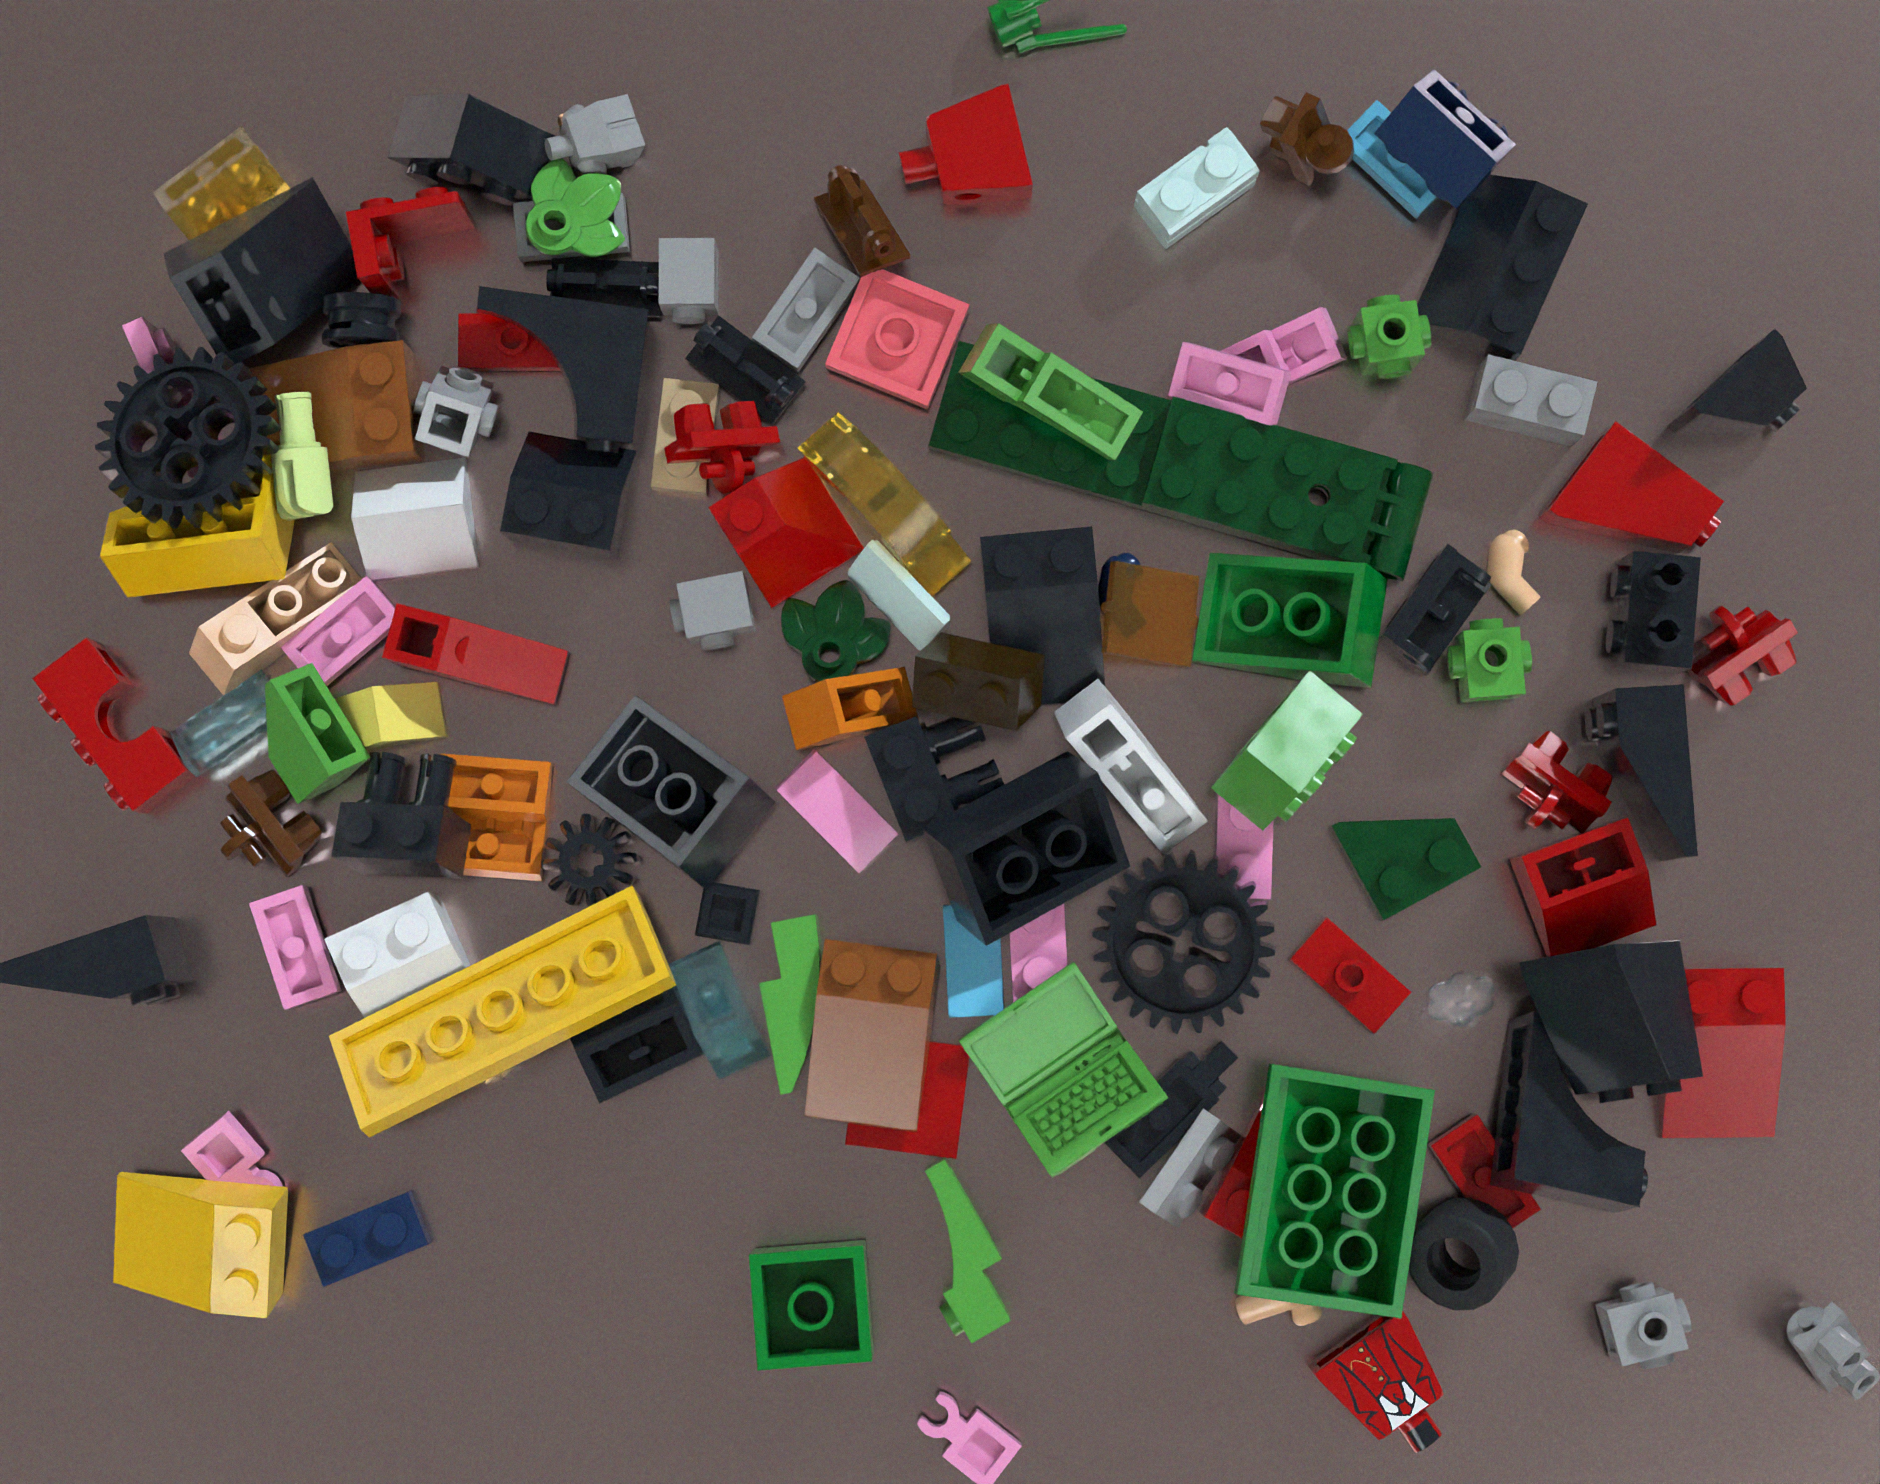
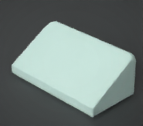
M872 539L849 568L848 577L917 650L921 651L937 635L945 632L950 627V615L878 540L874 541Z

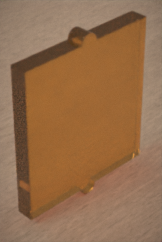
M1120 561L1110 562L1107 600L1101 604V610L1105 613L1101 653L1180 667H1191L1194 629L1198 626L1199 618L1196 616L1200 576Z

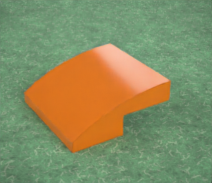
M440 753V755L451 757L457 761L453 772L448 807L453 810V813L471 824L463 875L542 881V861L545 860V842L547 840L550 808L551 762Z

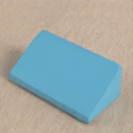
M943 905L949 1018L996 1015L1004 1009L1001 938L987 946L984 945L957 922L951 905Z

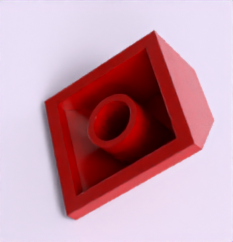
M806 457L755 477L708 507L771 609H774L788 598L793 597L858 556L864 549Z

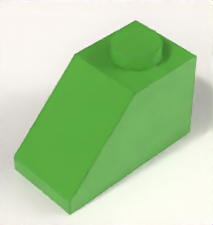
M313 663L271 679L265 684L268 757L297 804L339 786L371 758Z

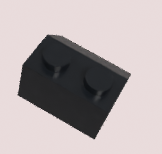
M529 431L510 476L500 532L510 541L618 560L638 451L620 447L618 454L586 450V441Z

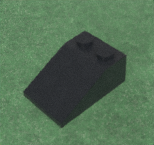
M1092 526L980 537L989 643L1045 655L1041 706L1065 704L1097 679L1105 686L1098 579Z
M1684 684L1615 688L1593 698V708H1587L1585 713L1587 738L1589 741L1596 742L1597 756L1606 771L1612 775V781L1660 861H1670L1698 856Z
M636 695L566 781L575 790L705 890L709 888L775 803L749 776Z
M144 915L0 963V983L108 999H130L132 1006L144 1003L148 1006L180 996L178 986L194 981L175 918Z

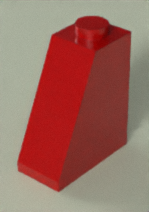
M1615 421L1604 430L1539 518L1548 525L1680 553L1692 546L1693 543L1702 547L1721 523V520L1714 515L1724 503V500Z

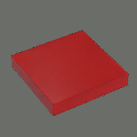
M930 1041L917 1132L848 1123L845 1145L957 1159L969 1065V1055L962 1045Z

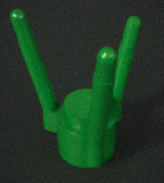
M998 0V3L987 7L1001 46L1005 48L1016 44L1019 54L1036 47L1123 35L1127 32L1125 24L1034 35L1033 30L1042 26L1036 7L1050 0Z

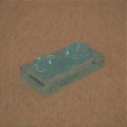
M262 669L170 732L183 764L196 778L214 765L222 763L230 754L259 734L267 731L265 684L270 681V678Z

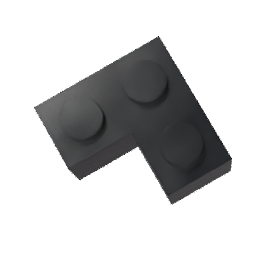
M471 94L406 95L388 158L406 166V175L417 181L437 185L440 178L462 185H469L471 182L482 187L481 195L497 203L513 205L515 198L532 199L531 185L534 178L549 161L544 141L546 138L555 137V135Z

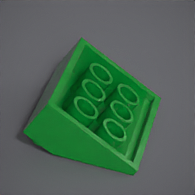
M1269 1063L1234 1294L1402 1318L1435 1090Z

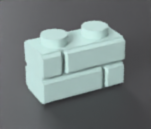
M1226 127L1207 141L1206 147L1199 146L1139 189L1136 193L1134 207L1162 246L1167 249L1252 188L1256 183L1260 170L1232 131Z

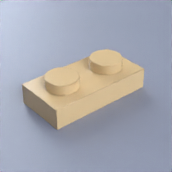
M664 378L651 478L652 490L707 496L709 479H702L699 474V466L702 462L667 464L664 447L677 440L674 413L685 405L707 403L710 406L715 430L720 394L719 384Z

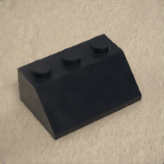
M1489 175L1478 189L1462 203L1417 303L1418 314L1427 315L1431 333L1484 357L1489 354L1516 361L1525 347L1588 203L1538 181Z

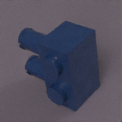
M1433 69L1410 89L1374 134L1384 142L1386 150L1394 159L1408 164L1425 180L1427 188L1433 195L1441 200L1448 201L1457 209L1478 189L1516 144L1508 137L1505 126L1499 129L1496 126L1499 123L1498 120L1487 118L1468 101L1464 89L1460 92L1456 90L1459 84L1451 81L1447 82Z

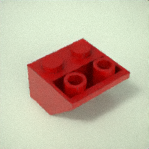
M1628 817L1611 821L1510 859L1547 957L1597 948L1657 925L1649 870Z

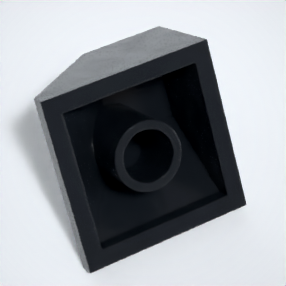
M1773 329L1738 358L1667 426L1675 434L1754 436L1768 425L1774 432L1780 429L1800 410L1793 401L1807 389L1783 336L1776 329Z

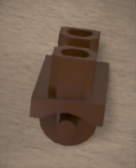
M1306 92L1299 105L1275 96L1261 119L1260 126L1262 131L1272 136L1269 146L1272 154L1288 161L1297 181L1310 186L1315 178L1314 169L1325 174L1337 173L1346 168L1352 161L1355 152L1352 137L1343 127L1330 124L1319 97Z
M275 770L267 771L248 782L241 775L229 783L228 788L231 792L225 799L247 827L244 828L234 814L229 815L220 822V825L231 837L220 849L226 859L231 860L243 853L254 868L259 866L267 859V856L257 845V842H259L286 877L299 869L303 855L320 839L322 832L311 816L304 810L283 825L272 814L271 810L287 800L290 795L287 786Z

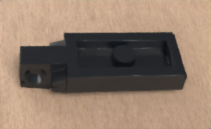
M1221 1040L1201 1060L1192 1051L1182 1060L1179 1058L1157 1080L1168 1096V1099L1129 1128L1123 1129L1104 1143L1140 1179L1187 1133L1203 1108L1209 1111L1220 1100L1218 1097L1225 1091L1227 1086L1218 1077L1238 1059V1056Z

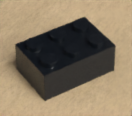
M1068 751L922 828L957 922L986 946L1130 867L1099 773Z

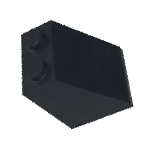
M1680 940L1613 944L1519 962L1522 977L1575 1095L1598 1092L1599 1102L1607 1103L1634 1099L1632 1087L1646 1085L1647 1096L1681 1092V1080L1703 1077Z

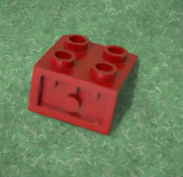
M446 187L422 189L415 193V199L393 202V199L388 197L368 199L360 203V209L346 211L357 278L370 293L383 294L394 298H399L396 281L404 280V269L398 247L392 248V244L475 228L473 216L457 191L449 192Z

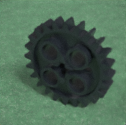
M198 347L191 360L181 348H176L172 364H168L159 354L153 355L154 371L148 374L143 368L136 365L133 369L138 382L131 386L119 381L116 385L124 395L122 401H105L104 406L114 414L113 420L97 422V428L110 437V439L95 445V450L108 459L99 466V470L112 480L108 488L119 498H124L123 504L134 513L142 510L141 514L151 523L156 524L163 517V520L168 525L177 529L184 516L195 528H200L203 512L206 511L220 522L223 520V504L229 502L240 511L243 505L238 494L243 489L254 494L260 492L257 484L252 480L255 473L271 475L273 471L262 461L263 455L275 454L279 450V447L266 437L281 430V426L271 416H268L277 407L267 395H263L267 390L265 385L256 376L251 378L252 372L242 362L234 365V362L224 352L220 351L213 359L203 347ZM194 392L191 401L186 406L178 409L181 399L186 394ZM220 399V403H215L214 401ZM235 423L231 434L226 438L218 440L221 430L226 425ZM189 434L192 435L190 439L184 441L186 436H188ZM157 435V441L154 446L142 452L145 442ZM198 466L196 476L190 482L182 484L186 472ZM156 472H161V475L156 476L155 474Z
M1190 850L1185 865H1178L1173 852L1167 851L1164 867L1160 869L1149 857L1144 858L1143 869L1145 876L1141 878L1135 872L1127 869L1123 876L1129 889L1126 891L1122 888L1111 886L1108 894L1117 906H1100L1097 912L1102 919L1110 923L1109 926L1094 928L1092 937L1100 941L1107 942L1106 947L1095 951L1093 955L1094 961L1110 962L1111 964L1101 974L1100 980L1102 983L1118 980L1120 985L1116 989L1112 1000L1118 1002L1130 996L1134 1002L1129 1016L1134 1018L1146 1008L1151 1011L1150 1027L1153 1029L1160 1023L1163 1016L1171 1018V1028L1175 1034H1178L1183 1019H1191L1195 1031L1201 1033L1204 1016L1208 1015L1212 1017L1219 1027H1222L1225 1023L1223 1010L1225 1007L1228 1006L1239 1015L1244 1013L1245 1007L1240 998L1242 993L1253 998L1260 996V989L1252 981V977H1270L1271 969L1260 962L1259 958L1274 956L1276 946L1261 941V937L1275 932V925L1272 922L1258 921L1257 919L1268 909L1267 901L1250 903L1249 897L1256 889V883L1251 881L1238 887L1235 881L1239 867L1236 865L1230 868L1224 875L1218 873L1217 855H1213L1206 866L1202 867L1198 866L1195 850ZM1160 893H1173L1181 900L1183 911L1176 918H1162L1153 910V898ZM1217 912L1226 913L1233 918L1237 928L1227 938H1215L1205 928L1204 922L1208 916ZM1144 921L1174 937H1179L1183 929L1193 932L1192 942L1195 945L1215 951L1227 952L1232 956V959L1229 962L1218 960L1210 953L1194 946H1189L1185 954L1179 953L1175 950L1176 941L1174 939L1156 933L1143 932L1137 928V923ZM1142 945L1154 946L1162 953L1164 962L1155 970H1143L1134 962L1133 951ZM1205 965L1213 970L1217 981L1209 989L1197 990L1188 984L1185 973L1192 966Z

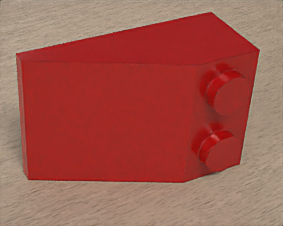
M1784 968L1685 969L1703 1077L1681 1080V1092L1658 1095L1659 1138L1774 1137L1786 1028Z

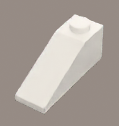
M1099 679L1095 680L1054 712L1065 738L1084 761L1099 773L1101 781L1163 855L1208 822L1205 815L1130 716Z

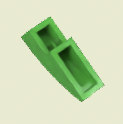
M816 914L771 923L781 979L759 983L780 1095L791 1093L795 1090L812 1044L816 994L822 961L818 915Z

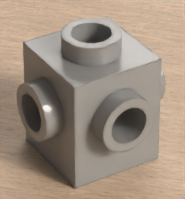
M441 366L433 382L423 381L419 389L413 413L421 415L415 440L469 457L479 435L489 437L499 407L489 403L495 383L483 380L480 374L468 368H447Z
M1652 1281L1619 1289L1621 1298L1595 1304L1610 1360L1622 1367L1640 1362L1642 1369L1664 1366L1675 1361L1673 1353L1689 1349L1685 1333L1690 1332L1692 1328L1684 1301L1681 1298L1675 1299L1671 1291L1661 1287L1654 1288ZM1650 1320L1649 1326L1644 1330L1646 1322Z

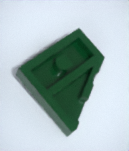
M1455 818L1337 822L1329 827L1380 921L1390 918L1481 868Z

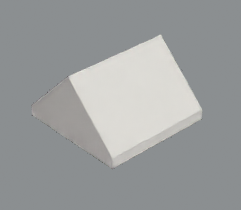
M466 458L355 472L351 520L366 575L372 581L479 568Z

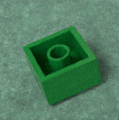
M865 1240L756 1248L750 1252L749 1265L757 1371L872 1362L874 1345Z

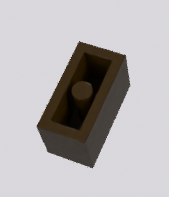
M941 632L915 656L912 708L1018 731L1041 707L1045 655Z

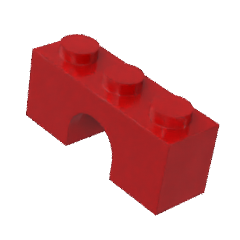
M86 637L32 678L43 692L37 696L40 705L57 723L62 720L65 721L76 736L70 740L72 747L87 765L92 767L97 764L109 780L103 785L104 789L123 811L130 807L133 812L148 814L200 774L168 730L152 726L136 739L122 742L116 737L110 724L111 710L116 701L131 690L134 685L102 643Z

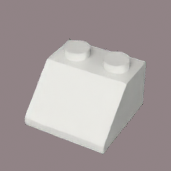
M426 892L324 939L347 992L364 1018L471 966L439 893Z

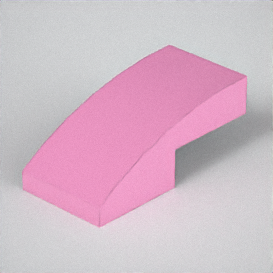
M1319 307L1273 330H1263L1221 350V352L1291 371L1288 385L1347 359L1329 313L1323 307Z
M815 749L775 787L797 812L858 873L898 835L878 812Z

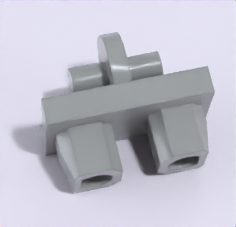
M1831 1302L1824 1309L1814 1306L1802 1308L1790 1318L1786 1330L1788 1340L1799 1353L1816 1381L1826 1391L1830 1393L1837 1385H1840L1855 1400H1858L1879 1381L1880 1374L1877 1369L1866 1360L1870 1353L1844 1311L1835 1303Z

